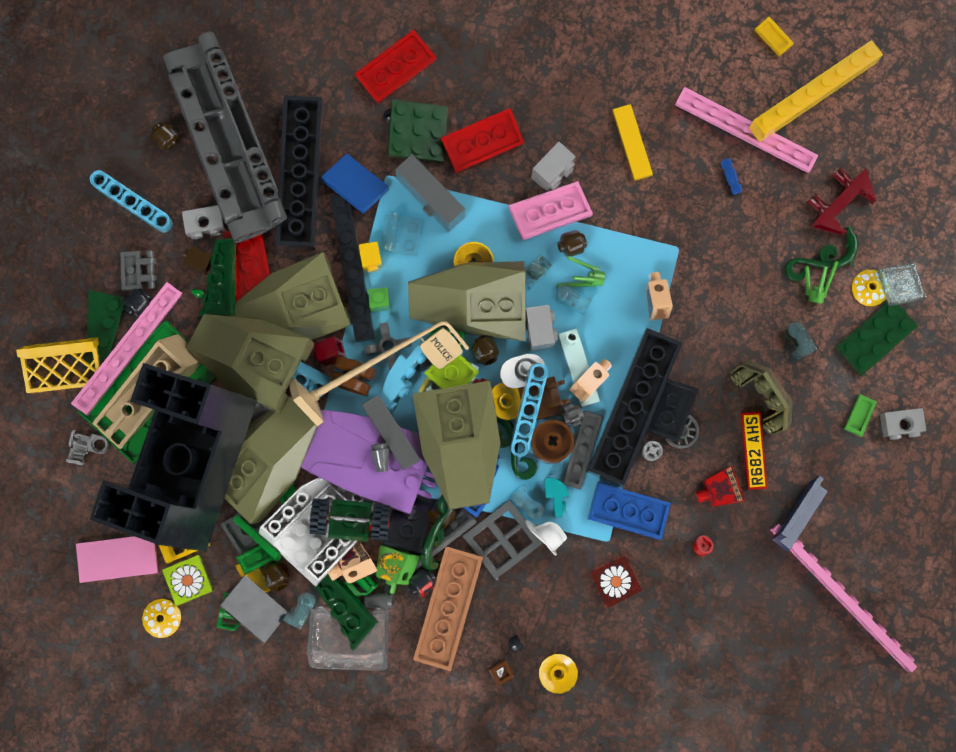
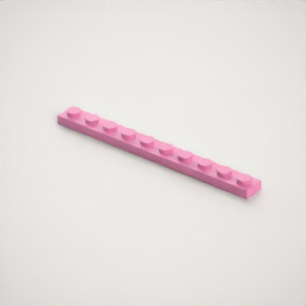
M775 524L770 531L775 535L781 525ZM797 539L790 551L906 671L913 672L917 668L913 663L915 661L909 653H904L900 649L901 645L894 638L890 639L885 634L887 632L886 629L879 623L876 624L872 620L873 616L866 609L862 610L858 606L859 602L854 596L846 594L844 591L846 588L839 581L835 582L830 577L832 575L831 572L824 566L821 568L816 563L818 559L812 553H807L803 549L804 545Z

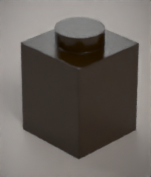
M191 245L190 249H187L183 255V263L187 267L207 275L212 266L210 264L212 255Z

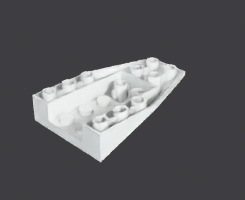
M321 478L301 486L259 530V534L315 587L357 541L328 538L330 522H327L326 535L310 534V512L313 498L329 500V514H331L332 499L372 503L371 512L374 504H376L375 501L351 493Z

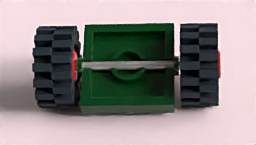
M313 498L309 533L326 535L327 522H330L328 538L368 542L369 526L372 525L371 539L387 541L390 525V505L374 504L372 519V503L332 499L331 514H329V500Z

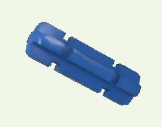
M727 158L721 161L722 169H725L724 174L729 186H731L732 194L736 195L741 193L743 189L741 184L738 183L739 179L734 167H732L731 159Z

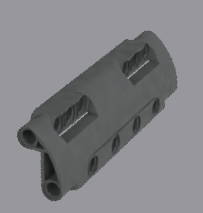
M206 32L199 36V44L171 51L165 54L163 59L169 72L171 86L224 223L228 225L233 241L239 243L274 228L283 222L287 216L226 57L220 49L214 32ZM218 59L220 62H213L212 60ZM219 76H226L227 78L220 79ZM232 92L233 95L228 96L225 93ZM184 95H190L191 97H190V98H184L183 96H184ZM198 127H201V128H203L204 130H203V131H196L195 129L198 128ZM256 158L260 161L258 163H254L251 161V159ZM213 160L217 163L215 165H211L208 162ZM264 175V176H266L267 178L264 179V180H261V179L258 178V176ZM271 192L273 196L267 197L264 193ZM228 194L230 195V197L224 199L221 197V195Z

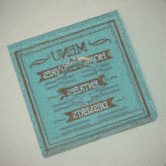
M915 263L879 269L877 272L889 306L920 301L926 298Z

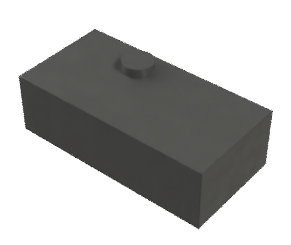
M413 154L395 169L397 180L423 206L422 210L429 217L433 216L448 233L465 218V208Z

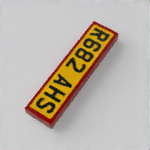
M761 412L741 413L747 490L768 489Z

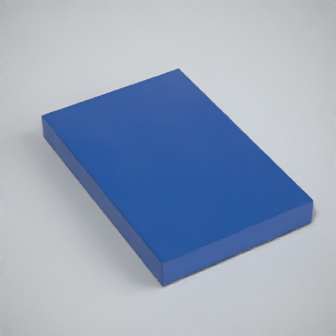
M348 154L342 157L321 177V181L363 214L389 190L388 185Z

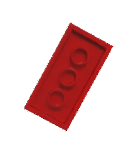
M413 29L357 71L355 77L375 102L379 104L434 63L437 57Z
M511 108L441 137L455 173L525 143Z
M230 231L223 232L224 239L232 238ZM263 234L236 243V301H238L271 274Z

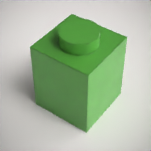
M387 287L368 289L371 312L390 310Z

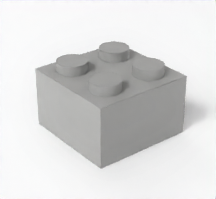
M558 142L533 168L531 178L546 192L551 189L555 190L561 184L562 177H568L574 170L576 156Z
M549 305L526 308V329L530 352L552 349L556 340H558L557 330L552 327L555 321L554 311L550 310Z

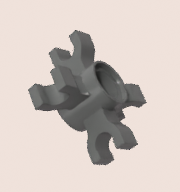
M387 322L381 323L382 339L379 344L364 346L366 355L384 353L386 351L383 349V345L386 342L393 343L395 347L410 337L395 340L390 337ZM410 343L403 348L412 347V344ZM395 353L387 357L389 370H391L395 363Z

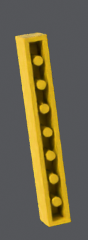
M872 40L754 119L749 129L757 140L762 142L875 65L882 57V52Z

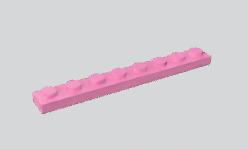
M686 87L682 90L675 104L685 111L807 173L811 171L818 157L817 154L776 133L759 142L749 129L752 121Z
M166 282L149 306L143 311L71 404L87 416L90 414L182 297V292Z

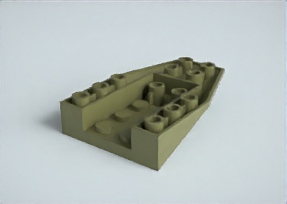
M324 252L270 274L235 303V315L230 316L265 320L308 337L311 340L352 325L333 279L332 269L326 253Z
M524 261L463 263L408 282L409 317L411 319L433 325L445 321L455 331L471 335L526 341ZM441 325V326H440V327H444V328L449 329V328H448L447 326H445V325Z
M204 314L186 348L227 389L257 400L258 404L280 413L288 398L285 391L301 360H307L314 343L308 337L265 320Z
M748 360L732 370L731 379L736 386L739 385L742 388L754 380L756 390L766 398L765 403L770 410H774V413L762 420L764 430L768 434L771 433L772 436L787 430L792 422L793 401L772 369Z
M485 381L413 393L422 454L449 508L457 509L490 503L501 444L491 382Z
M292 397L286 400L280 413L270 409L249 423L224 498L250 524H260L295 482L317 429V425L293 401Z

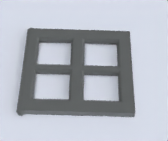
M511 499L469 532L462 534V537L477 556L483 557V565L495 580H499L502 574L543 544L525 523L526 519ZM509 510L518 522V525L504 535L494 521ZM488 527L497 538V541L483 551L473 537ZM522 528L532 542L520 552H517L508 541V538ZM499 545H502L511 558L497 569L487 555Z

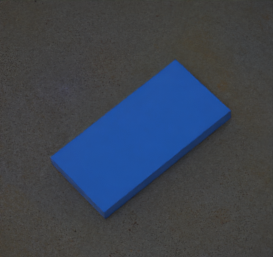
M597 482L587 519L662 540L671 502Z

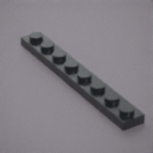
M339 194L330 195L355 341L361 342L375 339L352 205Z

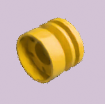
M473 241L459 247L455 253L453 265L471 263L473 259L475 262H494V258L487 246Z

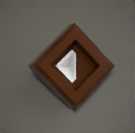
M506 659L487 668L496 686H500L515 677Z

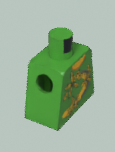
M380 545L376 576L386 580L383 591L395 594L397 584L408 585L420 556Z

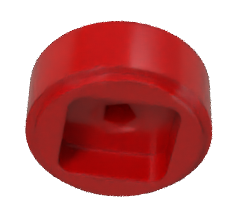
M700 536L693 542V549L700 556L708 555L714 547L712 540L707 536Z

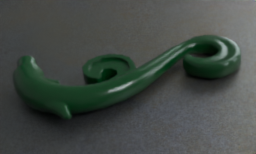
M852 226L844 228L847 231L845 248L848 247V249L841 258L829 260L828 256L831 255L833 258H836L838 251L835 246L826 245L819 252L820 260L808 258L789 260L785 266L787 278L794 282H799L805 278V266L801 273L793 271V265L796 263H803L823 269L824 266H827L828 269H832L834 262L838 261L837 268H841L848 263L853 267L859 249V240Z
M497 417V422L503 425L508 432V438L503 439L502 436L505 431L499 430L500 448H506L510 446L514 425L511 420H503ZM518 443L514 446L515 452H518ZM511 452V466L515 476L522 480L531 479L537 472L535 461L527 457L521 458L520 462H525L528 465V470L522 473L517 468V456Z
M443 494L438 501V510L442 514L430 529L421 554L422 565L430 571L436 570L441 565L440 561L433 559L432 548L439 547L442 543L444 531L440 528L451 510L448 504H446L447 502Z

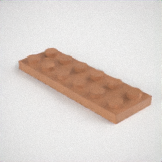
M445 547L414 655V661L448 671L452 670L483 557Z

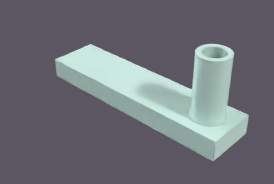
M577 328L558 334L573 384L589 369ZM597 390L583 403L579 400L581 408L600 402Z

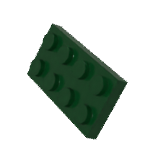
M894 298L890 299L835 347L860 376L865 374L918 327L905 310L894 301Z

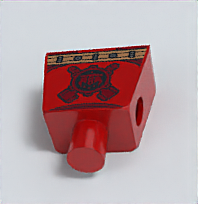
M733 466L725 468L702 481L705 489L695 492L699 503L709 500L711 507L745 501Z

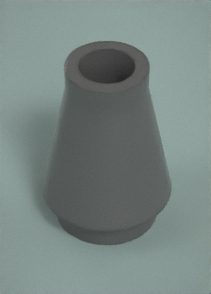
M387 443L371 445L372 450H370L377 472L389 471V447H387Z
M381 592L365 596L366 608L382 610L394 608V594Z

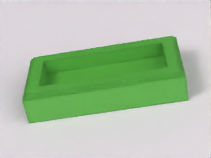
M858 394L843 429L862 437L877 401Z

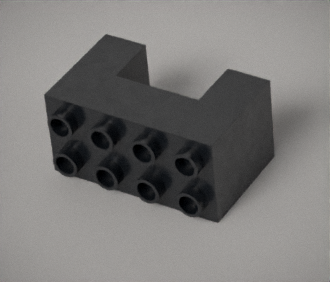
M143 363L130 402L155 411L129 485L103 480L89 520L157 545L206 552L257 400Z

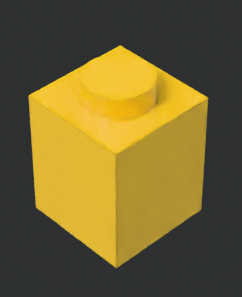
M378 241L360 244L359 250L363 270H367V272L378 271L382 267Z

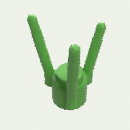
M571 256L567 257L568 260L592 271L588 272L587 277L573 276L574 280L587 282L559 283L557 287H562V285L570 287L603 286L605 272L600 271V267L592 266Z
M838 261L834 262L825 287L823 286L828 267L824 266L819 286H813L812 289L810 286L809 266L805 267V295L809 296L808 301L824 302Z

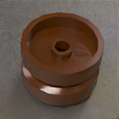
M337 356L334 367L343 373L332 372L328 383L364 363ZM369 367L337 387L368 397L371 386L361 379L366 381L374 380L377 370Z
M547 420L539 424L534 430L530 443L531 450L534 456L541 462L557 464L565 460L572 452L574 435L565 423L557 420ZM550 439L555 441L554 446L553 444L551 446L548 444Z

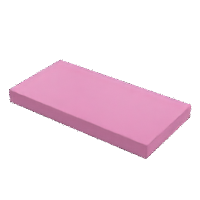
M578 181L508 206L522 241L593 215Z
M138 537L76 544L80 583L159 573L156 544Z

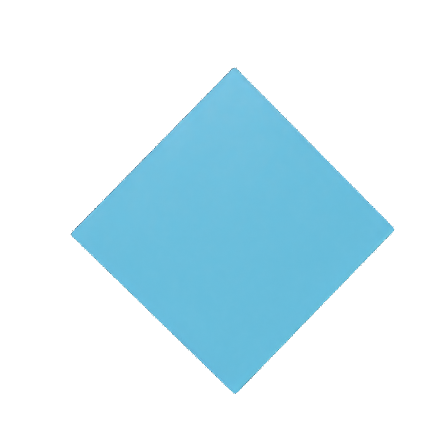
M386 176L384 183L389 186V190L380 198L368 242L378 241L382 267L376 272H367L365 270L364 277L368 300V289L388 288L390 310L371 312L375 339L356 342L353 326L346 327L343 337L346 358L366 363L382 354L381 352L367 356L364 347L380 343L382 339L381 323L387 322L390 337L395 340L411 338L433 326V324L409 317L408 282L454 267V256L459 247L473 241L482 243L492 252L494 262L524 261L525 310L529 307L549 305L550 310L554 311L555 321L552 327L557 330V336L560 333L577 328L589 368L595 362L599 364L603 359L608 360L612 367L607 371L609 373L607 379L596 389L600 402L581 408L578 398L569 390L574 384L559 337L552 349L531 352L527 329L526 341L491 337L495 341L500 353L495 363L484 366L476 361L471 351L475 339L480 336L465 334L464 341L469 346V349L466 350L463 346L461 355L469 363L471 362L479 367V374L476 378L478 380L484 378L490 381L492 387L503 383L500 377V370L507 360L525 354L539 356L547 367V378L554 376L557 382L565 381L564 385L557 387L560 400L569 399L573 406L578 404L583 413L586 410L603 416L591 454V461L645 329L649 328L658 333L660 332L663 319L650 321L646 298L649 274L659 272L661 280H667L670 290L679 248L579 222H574L522 241L508 209L509 205L448 190L449 193L465 208V218L448 233L433 216L429 217L422 210L423 206L396 177ZM573 230H577L585 235L587 247L582 254L572 257L592 266L600 267V271L605 272V280L602 287H571L574 292L580 294V297L572 294L571 290L566 287H557L559 283L587 282L574 280L573 276L587 277L588 272L592 271L568 260L564 253H560L558 250L557 242L560 241V236ZM539 259L549 267L547 271L537 262ZM534 264L544 272L536 282L526 273ZM430 332L422 336L421 338L424 341L429 338ZM419 338L411 343L412 347L398 350L394 354L395 362L402 354L410 355L423 341ZM386 342L383 345L385 351L394 347V344L391 342ZM387 357L371 366L377 370L374 380L366 381L361 379L371 386L368 397L335 387L329 391L324 410L368 417L362 408V404L377 395L381 398L385 380L390 372ZM335 368L334 372L343 373ZM416 370L411 378H407L412 384L408 388L410 391L404 398L399 399L397 408L391 413L399 427L418 434L413 393H419V388L427 377L424 374L427 370L418 373ZM561 415L536 420L534 430L539 424L547 420H557L563 423L564 421ZM516 418L513 419V420H511V422L513 423L514 426H515ZM498 423V429L505 431V433L502 436L503 439H507V430L503 425ZM523 423L519 427L521 434H525L529 430L527 423ZM570 424L568 425V427L571 429L574 435L575 443V439L580 425L572 427ZM550 439L548 444L550 446L553 444L554 446L555 441L553 439ZM518 442V452H522L524 444ZM530 444L528 453L525 456H517V468L522 473L528 470L527 463L520 462L521 458L527 457L535 461L537 472L531 479L522 480L517 478L512 470L510 446L499 449L490 503L486 504L482 511L493 513L511 499L524 518L533 524L540 525L545 522H553L558 524L564 532L608 542L611 538L613 527L588 520L589 510L597 482L618 488L622 487L586 472L581 490L566 486L569 497L562 498V501L566 502V513H563V517L554 518L553 498L545 499L544 479L554 478L563 482L571 453L565 460L557 464H546L534 456ZM427 465L426 472L431 473V471H430V469H429V467H428V465ZM423 476V479L434 482L436 487L430 488L421 484L419 490L429 492L433 495V499L439 500L440 488L436 480ZM509 510L502 515L515 519Z

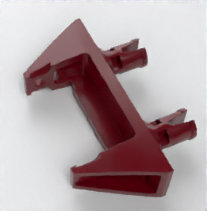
M841 167L832 175L844 186L845 190L831 205L823 202L816 193L807 201L819 213V217L810 225L812 228L844 235L847 231L840 226V223L834 217L858 193L870 201L871 204L877 201L866 169L856 178L850 177Z

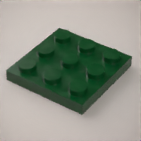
M392 99L387 156L407 159L413 154L420 161L443 163L445 147L441 137L446 135L448 107Z

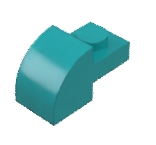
M545 478V499L553 498L554 518L563 517V513H566V502L562 501V498L569 497L568 489L557 479Z

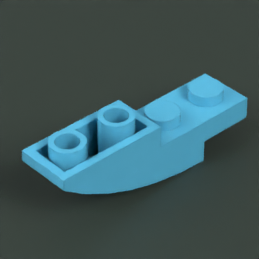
M420 345L414 349L410 356L408 354L400 355L385 380L381 399L390 413L397 408L399 399L404 398L410 391L408 388L412 384L407 378H411L416 372L415 368L417 365L422 364L427 359Z

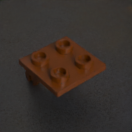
M554 376L546 379L536 420L561 415L560 413L563 412L562 406L570 403L569 399L562 401L559 398L557 387L564 385V380L557 382ZM535 385L531 386L528 391L529 394L535 396L538 393V387ZM524 387L518 388L520 400L522 398ZM531 404L526 405L524 413L526 415L532 414L533 406Z

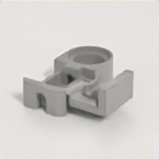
M72 430L68 445L73 448H71L66 462L85 466L86 461H84L85 454H88L87 451L104 454L109 450L110 443L103 436L92 434L90 437L77 434V430ZM104 440V449L97 450L95 448L96 441Z

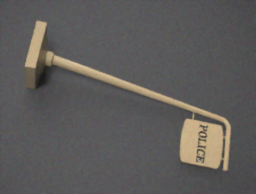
M442 321L315 391L311 390L309 392L295 378L291 380L289 387L293 401L318 427L324 422L317 402L320 396L420 338L423 341L420 344L421 350L438 369L443 368L462 354L463 351L460 345H463L466 350L469 349V346L448 322ZM441 325L447 326L450 330V332H448L444 328H441L427 340L424 341L421 338L422 336L426 335L427 333L431 332L432 330L438 328ZM450 333L454 334V336L459 340L460 344H458V342Z

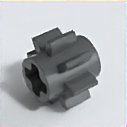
M572 403L563 406L564 411L560 414L567 426L571 424L572 427H576L582 424L580 419L584 418V415L578 404L573 406Z

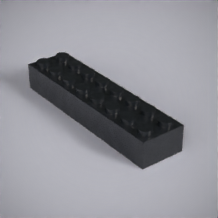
M284 96L278 196L287 218L277 225L276 246L278 249L316 251L324 108L322 97Z
M649 328L645 329L587 468V473L621 487L625 485L682 342Z

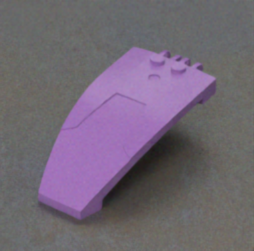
M320 410L324 422L316 429L301 466L302 469L337 487L377 503L390 505L392 509L406 514L411 513L417 495L429 499L432 498L433 495L429 492L419 490L421 484L430 488H435L436 484L423 479L424 476L435 480L432 473L426 472L427 463L422 454L418 433L400 427L420 458L418 463L403 471L389 450V471L377 472L370 450H372L371 445L385 442L369 417L338 411Z

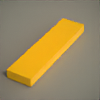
M631 104L613 109L612 112L634 181L652 176V169Z

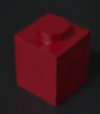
M334 336L314 344L315 359L326 366L333 364L337 356L346 358L343 341Z

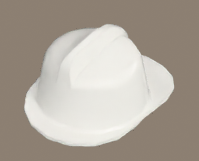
M535 354L517 356L507 360L502 365L500 377L507 387H524L530 366L534 363L545 364ZM540 366L534 368V376L540 377L543 374V369Z
M526 520L525 523L532 533L546 544L556 556V549L567 539L561 527L553 522H545L536 526L529 520Z

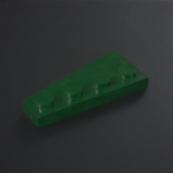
M233 238L219 239L215 241L210 263L212 268L206 280L208 282L206 293H203L202 301L204 303L198 315L201 318L204 314L235 315L236 243L233 241Z
M89 290L87 339L98 337L99 345L97 348L100 365H102L113 351L124 313V298ZM87 352L86 361L91 364L94 360L93 352Z
M327 574L316 586V589L324 603H327L330 607L331 615L334 619H337L341 626L340 630L344 636H347L351 643L349 646L353 651L365 640L379 621L339 578L332 581L329 574Z

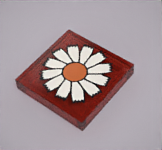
M625 556L590 572L607 608L642 591Z

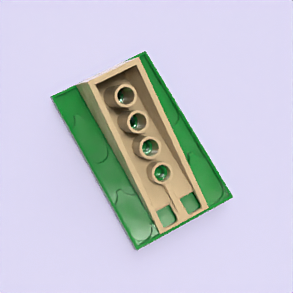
M164 321L152 333L88 416L80 410L77 411L132 464L138 461L155 411L130 402L142 364L146 363L211 384L216 379L186 348L190 341L168 321Z

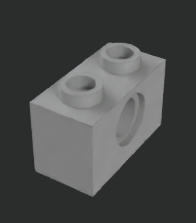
M218 205L182 211L185 234L191 237V239H200L206 234L217 236L221 235V232L226 231ZM202 220H209V224L206 227H200Z
M923 408L880 414L883 437H890V440L901 439V435L906 434L909 435V438L921 436V432L926 431ZM901 420H904L907 424L905 430L900 427Z

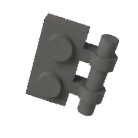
M140 251L120 252L122 290L142 289V282H147L148 290H154L155 282H157L154 265H156L154 251H146V258H141ZM141 266H147V275H142Z

